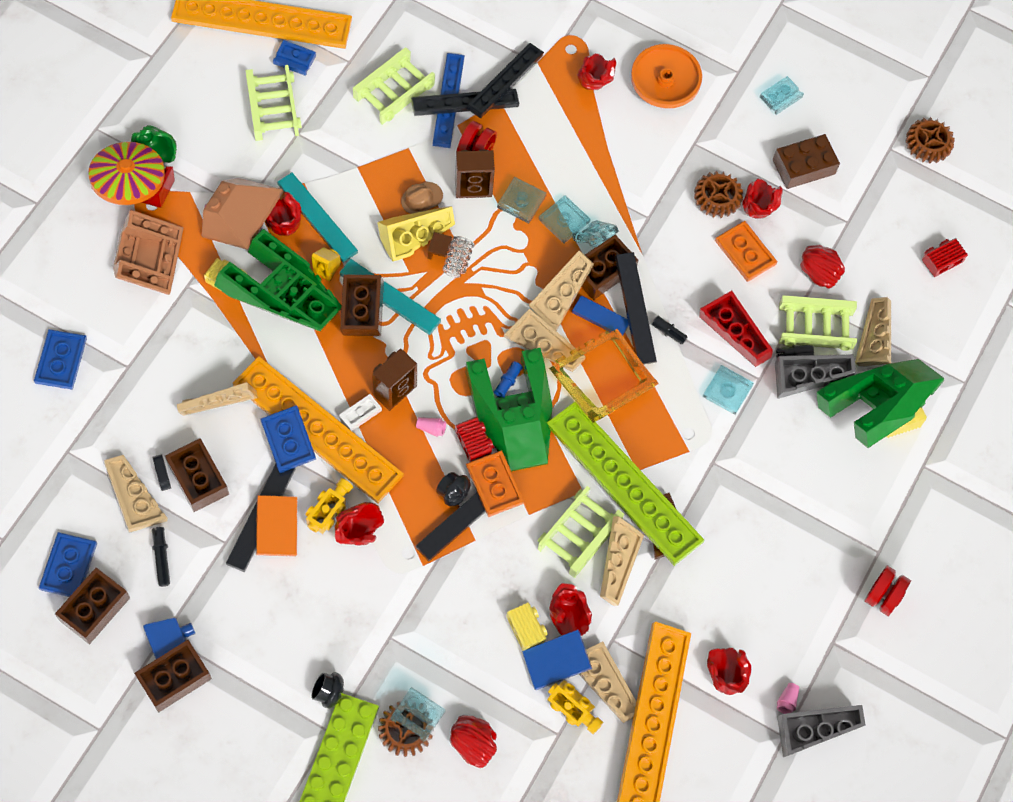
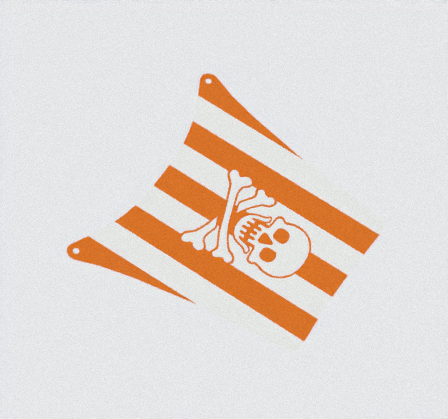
M567 35L558 40L538 63L511 88L517 90L519 107L490 109L482 118L474 115L455 126L451 148L433 146L432 138L360 167L331 177L302 183L358 250V253L350 259L374 275H381L383 281L441 319V323L431 335H428L384 304L381 336H344L340 329L341 310L321 331H317L231 298L205 282L204 274L217 258L233 263L259 284L273 271L248 253L249 248L246 250L202 237L203 210L205 204L209 202L214 193L169 191L162 208L157 207V209L152 211L146 208L145 203L134 204L136 212L183 227L178 253L179 259L214 300L255 359L258 356L261 357L343 425L345 424L341 421L339 415L369 394L381 406L382 411L352 432L403 472L404 476L378 504L353 483H351L353 489L344 498H346L350 508L364 502L375 503L379 506L384 516V523L374 532L373 535H376L377 538L372 544L384 565L395 573L403 574L425 566L528 515L573 497L580 489L584 490L586 486L590 487V489L600 486L594 477L551 431L548 464L512 471L524 498V504L488 517L485 512L429 562L416 549V545L477 493L466 468L469 460L455 432V425L477 417L465 372L466 362L485 358L494 393V390L501 381V376L507 372L511 363L515 361L521 364V353L528 350L505 338L504 334L529 309L536 313L528 305L578 251L586 254L614 234L618 236L631 252H634L639 260L637 269L657 362L637 366L629 326L623 337L620 338L572 313L579 298L583 296L627 319L620 282L595 300L581 287L556 332L585 356V360L571 372L543 357L553 405L552 418L577 401L640 470L693 451L705 445L711 439L712 425L696 391L678 342L669 336H664L665 334L652 326L654 319L658 315L667 322L669 320L638 243L608 150L594 90L585 89L577 76L584 58L590 56L587 44L577 36ZM574 45L577 48L576 53L568 54L565 50L566 46ZM475 121L483 125V130L488 127L497 132L496 142L492 149L495 167L493 195L486 198H456V151L465 129L470 122ZM424 182L437 184L442 189L443 199L440 204L429 210L452 206L455 225L442 233L452 237L450 251L447 252L446 257L433 254L432 259H428V248L431 240H429L427 245L415 250L414 254L410 257L392 261L380 240L377 222L410 214L403 209L401 198L412 185ZM284 192L279 198L280 200H282V198L284 197ZM302 213L299 228L290 236L275 234L267 221L264 222L257 233L258 235L263 229L309 262L312 271L313 253L323 247L328 250L331 249ZM350 259L344 263L341 261L339 268L330 281L320 277L322 279L321 283L327 290L329 289L341 305L343 277L340 275V271ZM401 348L417 363V387L389 411L374 397L373 370L377 365L385 363L392 352H397ZM523 369L516 377L515 384L509 388L505 396L529 392ZM418 418H442L443 421H446L444 435L436 437L416 428ZM685 428L692 429L695 433L694 438L690 440L685 439L682 435ZM495 446L492 449V454L497 452ZM320 457L335 484H337L340 478L349 481ZM451 472H455L459 476L466 475L471 484L467 497L456 506L446 505L444 498L436 492L439 482ZM410 547L415 551L412 559L407 560L402 556L404 548Z

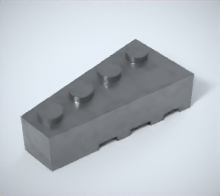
M854 354L779 356L775 361L778 399L823 387L832 382L853 376L856 373Z
M862 705L787 713L777 716L783 757L866 726Z

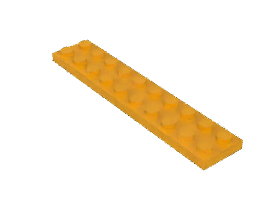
M176 0L171 20L172 22L346 49L352 16L255 0Z
M258 356L233 382V386L246 382L249 383L257 391L258 398L251 399V401L268 415L297 405L314 452L377 504L404 476L403 472L261 357Z
M653 622L651 625L617 802H660L691 633L658 622Z

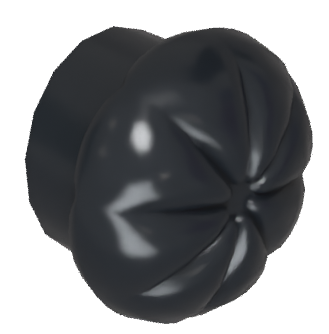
M455 472L448 473L439 482L436 492L444 498L446 505H459L470 491V480L466 475L459 476Z
M337 672L331 675L322 673L314 684L311 694L312 700L321 702L324 708L334 707L341 699V693L344 690V679Z

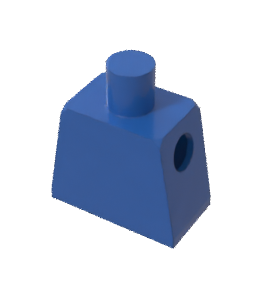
M176 618L143 625L156 659L185 642L184 638L196 634L192 623L179 627Z

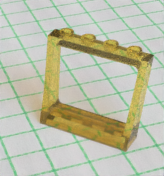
M618 329L611 333L608 330L598 335L599 340L595 341L594 338L584 343L585 348H575L569 352L571 356L566 358L563 355L555 360L556 364L549 368L592 423L602 419L659 384ZM612 340L640 383L598 408L568 376L563 367L606 341Z

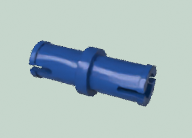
M513 361L507 372L501 376V381L494 390V394L497 397H505L509 388L515 384L516 377L523 369L521 364Z

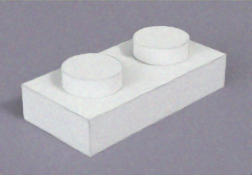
M369 394L341 413L339 418L349 430L353 431L380 413L382 408L373 396Z

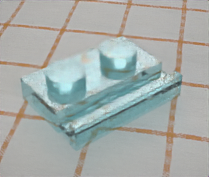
M786 76L762 92L760 98L777 115L803 98L804 93L800 92L796 84Z

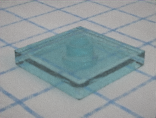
M514 177L498 202L497 208L529 224L547 193Z
M566 195L539 216V220L563 243L573 237L591 220Z
M721 365L702 397L736 415L754 383Z

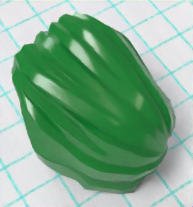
M147 125L139 132L132 134L131 142L141 143L152 148L159 154L163 163H171L175 160L177 143L169 133L157 127Z

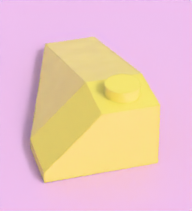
M452 206L389 218L379 221L377 224L380 240L390 259L397 261L410 257L414 254L415 250L428 244L434 232L442 234L455 225Z

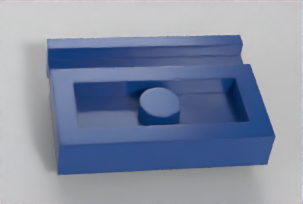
M283 40L276 53V57L273 59V64L285 68V65H288L289 70L306 76L307 71L316 58V52Z

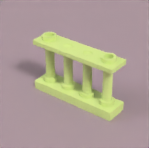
M406 47L353 87V98L359 102L361 99L366 98L380 111V123L382 125L386 121H391L395 114L411 103L412 97L420 96L426 90H430L435 84V74L433 72L425 77L410 63L411 51ZM401 68H406L420 82L412 87L397 71ZM388 78H393L407 92L399 97L384 81ZM375 88H380L394 102L386 108L371 92Z
M285 65L286 74L258 78L253 76V69L245 70L255 140H263L262 133H265V131L294 127L295 136H299L298 128L302 127L300 117H296L291 85L294 82L293 71L289 72V66ZM287 81L288 85L286 90L262 93L255 89V87H259L261 84ZM290 98V105L262 108V106L258 107L257 103L265 99ZM292 112L293 120L272 123L260 122V118L263 115Z
M783 295L779 303V310L786 312V333H782L779 344L786 346L813 345L814 347L839 348L843 351L853 350L857 343V338H849V316H853L857 309V301ZM795 311L805 313V334L794 333ZM812 313H821L823 315V336L812 335ZM832 314L842 316V337L831 336Z
M588 486L576 493L574 496L575 501L550 531L548 533L544 532L538 539V550L541 552L547 546L569 563V574L576 578L610 536L613 516H619L622 519L624 517V513L619 509L615 514H610L587 497L590 491ZM581 503H584L605 519L607 524L603 528H597L575 510ZM569 517L594 534V539L591 543H586L564 526ZM558 531L581 548L583 553L579 558L577 556L573 557L551 540Z

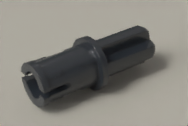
M659 315L652 323V326L665 334L664 336L671 337L679 344H684L688 338L687 335L675 328L674 324L671 325Z
M792 345V347L776 348V358L779 356L814 355L813 345Z

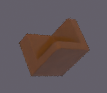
M434 232L428 248V259H432L433 254L446 257L452 245V237Z

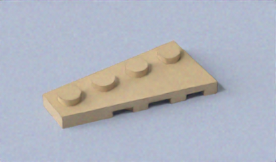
M578 251L528 306L557 331L594 263L585 254Z
M888 297L871 299L855 360L858 366L891 364V300Z
M531 309L504 334L505 338L528 350L541 348L544 358L571 372L585 360V356Z
M246 382L203 395L196 399L183 400L182 403L177 404V410L181 415L185 416L258 398L257 391Z
M124 455L104 460L105 468L129 533L167 521L168 518L160 510L155 499L148 493L145 485L141 483Z
M613 516L600 597L613 606H619L644 534L619 516Z
M602 641L586 649L593 669L579 675L623 723L633 719L636 700L604 642Z

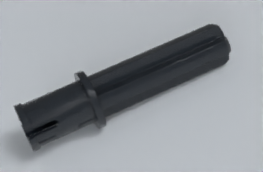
M156 527V530L155 528L151 530L154 544L152 549L155 552L157 578L160 587H166L170 584L166 551L168 544L165 541L164 527Z

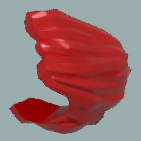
M596 53L585 57L582 67L577 74L581 85L587 90H599L612 82L617 64L615 58L607 61L602 55Z
M762 179L751 182L747 187L742 203L746 214L755 219L771 215L781 205L782 187L772 188L771 185H768Z
M284 192V197L282 200L279 199L266 219L272 231L280 236H290L300 226L301 206L289 192Z
M822 245L807 246L802 254L801 269L811 278L814 284L820 287L832 288L838 283V280H840L845 272V267L839 255L832 248L823 247Z
M364 502L339 513L335 524L336 542L357 546L368 545L374 542L377 538L376 535H373L374 532L384 523V516L379 506L375 503Z
M561 583L553 593L549 607L552 622L562 636L579 630L581 636H583V634L588 632L592 618L584 592L577 590L574 585Z
M722 648L709 651L707 667L716 690L726 695H734L745 691L749 684L751 664L744 650L737 652L734 648Z
M462 715L458 717L456 723L452 726L450 743L468 764L483 768L486 767L497 751L496 743L493 741L496 740L497 734L491 728L489 722L474 716Z

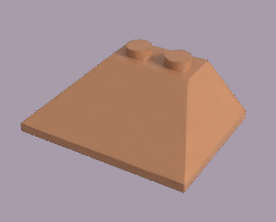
M241 178L221 181L203 210L202 237L247 250L251 245L252 239L256 237L284 192L283 189Z
M130 210L120 233L113 265L115 278L170 295L183 227Z

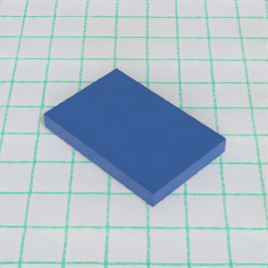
M48 329L34 383L73 390L87 341L86 335Z
M297 405L260 419L280 473L317 459Z
M58 532L39 585V590L70 597L86 579L97 541Z
M579 630L522 651L535 690L593 669Z

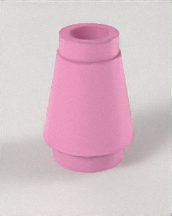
M419 417L416 428L436 437L443 436L446 430V421H443L442 418Z
M788 683L777 701L778 711L787 714L793 713L796 710L799 693L798 685Z

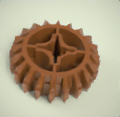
M931 117L928 120L925 118L921 119V121L917 120L915 124L910 126L906 134L907 149L911 150V155H916V159L921 158L922 163L928 160L929 164L933 161L937 164L940 160H945L951 154L955 142L953 132L949 131L950 126L945 127V121L939 123L938 119L933 121Z
M716 170L714 175L711 172L707 176L703 175L701 180L697 182L694 190V199L697 200L696 206H701L700 211L706 210V216L712 213L713 218L716 215L722 218L724 214L727 217L730 216V213L734 214L740 208L743 200L741 183H737V178L731 179V174L726 176L724 171L718 174ZM706 189L709 191V192H708V194L710 195L709 198L706 196V193H705V190H706ZM728 191L732 195V200L729 198V195L727 194Z
M405 700L402 707L401 703L397 702L396 709L390 705L389 710L391 713L384 711L383 715L386 718L379 719V722L383 724L378 726V731L383 732L379 734V739H385L382 742L383 746L390 744L389 752H392L395 748L396 756H399L400 751H404V757H407V751H411V755L415 756V749L417 748L420 753L423 752L421 744L428 747L429 742L426 739L431 740L433 738V735L428 733L434 731L433 726H428L433 723V719H426L429 716V712L425 711L422 713L424 709L422 705L416 709V702H413L412 706H408V701ZM407 714L404 720L392 721L398 715ZM414 716L421 721L423 731L413 725ZM409 721V729L411 730H407L403 737V728H405ZM389 727L394 728L400 734L398 742L391 737ZM409 737H420L413 743L404 744Z

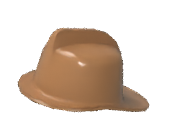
M433 182L415 184L409 187L403 194L401 204L403 209L410 214L423 212L440 204L443 199V192Z

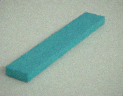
M293 172L277 181L278 186L284 192L291 193L300 204L302 215L328 246L340 255V260L343 263L358 253L356 247Z
M352 259L340 271L342 277L343 275H374ZM384 281L383 304L428 335H431L441 323V319Z

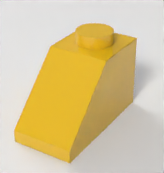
M323 247L312 255L313 272L330 281L341 264L340 255L333 249L328 250Z

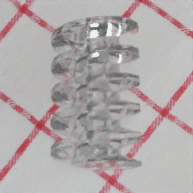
M454 236L447 253V259H445L443 272L454 278H459L461 274H465L466 267L469 264L467 261L471 258L470 254H472V248H474L475 244L467 238Z

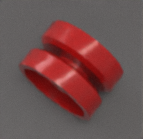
M472 121L465 129L459 141L457 151L492 150L496 142L497 132L488 127L483 130V125Z
M886 565L867 594L864 602L874 607L883 598L879 611L889 617L895 607L902 601L912 580L904 575H900L892 583L896 570Z

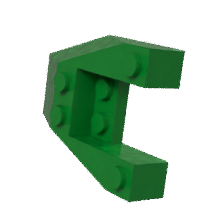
M264 229L252 239L248 253L273 272L259 284L233 263L229 262L218 272L214 284L215 287L231 298L317 331H321L342 308V305L329 289L327 290L321 283L322 279L319 275H315L311 270L309 262Z
M541 348L525 350L521 353V364L529 392L500 398L494 397L485 358L466 362L465 372L476 416L479 422L482 421L484 423L485 433L491 439L497 452L502 450L511 472L548 464L551 430L547 422L552 419L553 405Z
M920 359L886 364L832 382L816 392L818 408L831 418L859 399L864 401L873 410L854 421L855 438L869 448L911 421L918 409L926 404V399L933 395L943 383L944 377Z

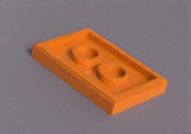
M746 221L741 222L715 238V242L747 282L775 266L778 262Z
M502 450L466 464L467 471L488 517L525 503Z
M257 496L256 555H297V497Z

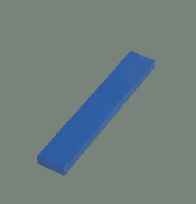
M447 53L440 95L459 93L465 55ZM456 113L437 114L433 146L451 148Z

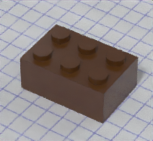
M826 134L777 148L773 157V162L786 189L835 175L840 165Z
M493 150L456 151V198L492 197L495 172Z
M616 234L585 254L594 265L581 287L593 300L620 282L615 256L632 253Z
M343 275L340 329L344 336H381L384 281L381 275Z
M401 348L397 352H392L385 363L377 365L373 370L374 397L389 411L417 387V363Z
M201 438L165 455L167 464L193 512L229 495L228 487Z
M96 567L57 610L55 616L62 624L90 645L127 603L130 596L124 588Z
M186 640L134 673L158 713L212 679L189 640Z

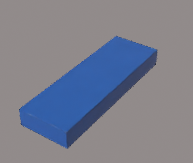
M583 296L579 298L572 310L573 314L620 338L623 337L629 326L628 319Z

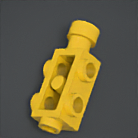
M340 478L334 490L331 488L327 492L323 490L317 498L319 501L315 507L310 506L305 514L307 516V527L313 532L317 533L319 531L323 534L326 530L329 531L335 523L334 519L346 509V498L344 496L353 489V485L346 479ZM335 504V507L330 508L329 505ZM319 519H323V520H324V521L322 522V524H320V523L317 522V521H318Z
M564 680L559 685L555 683L548 691L551 695L547 700L551 702V708L555 711H561L566 716V721L569 724L580 726L583 723L588 727L587 730L594 735L604 723L600 718H595L591 714L595 706L590 700L582 696L567 681Z

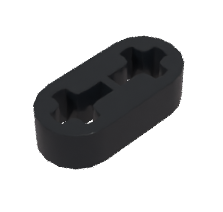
M163 455L153 456L161 491L171 489Z

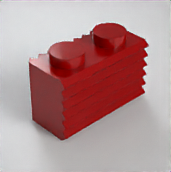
M957 238L950 241L946 239L939 244V247L927 249L924 252L925 255L922 261L931 274L936 277L963 263L968 254L959 244Z
M477 417L455 425V432L469 462L492 454V449H494L493 443L490 438L486 437L484 423L482 421L479 422Z

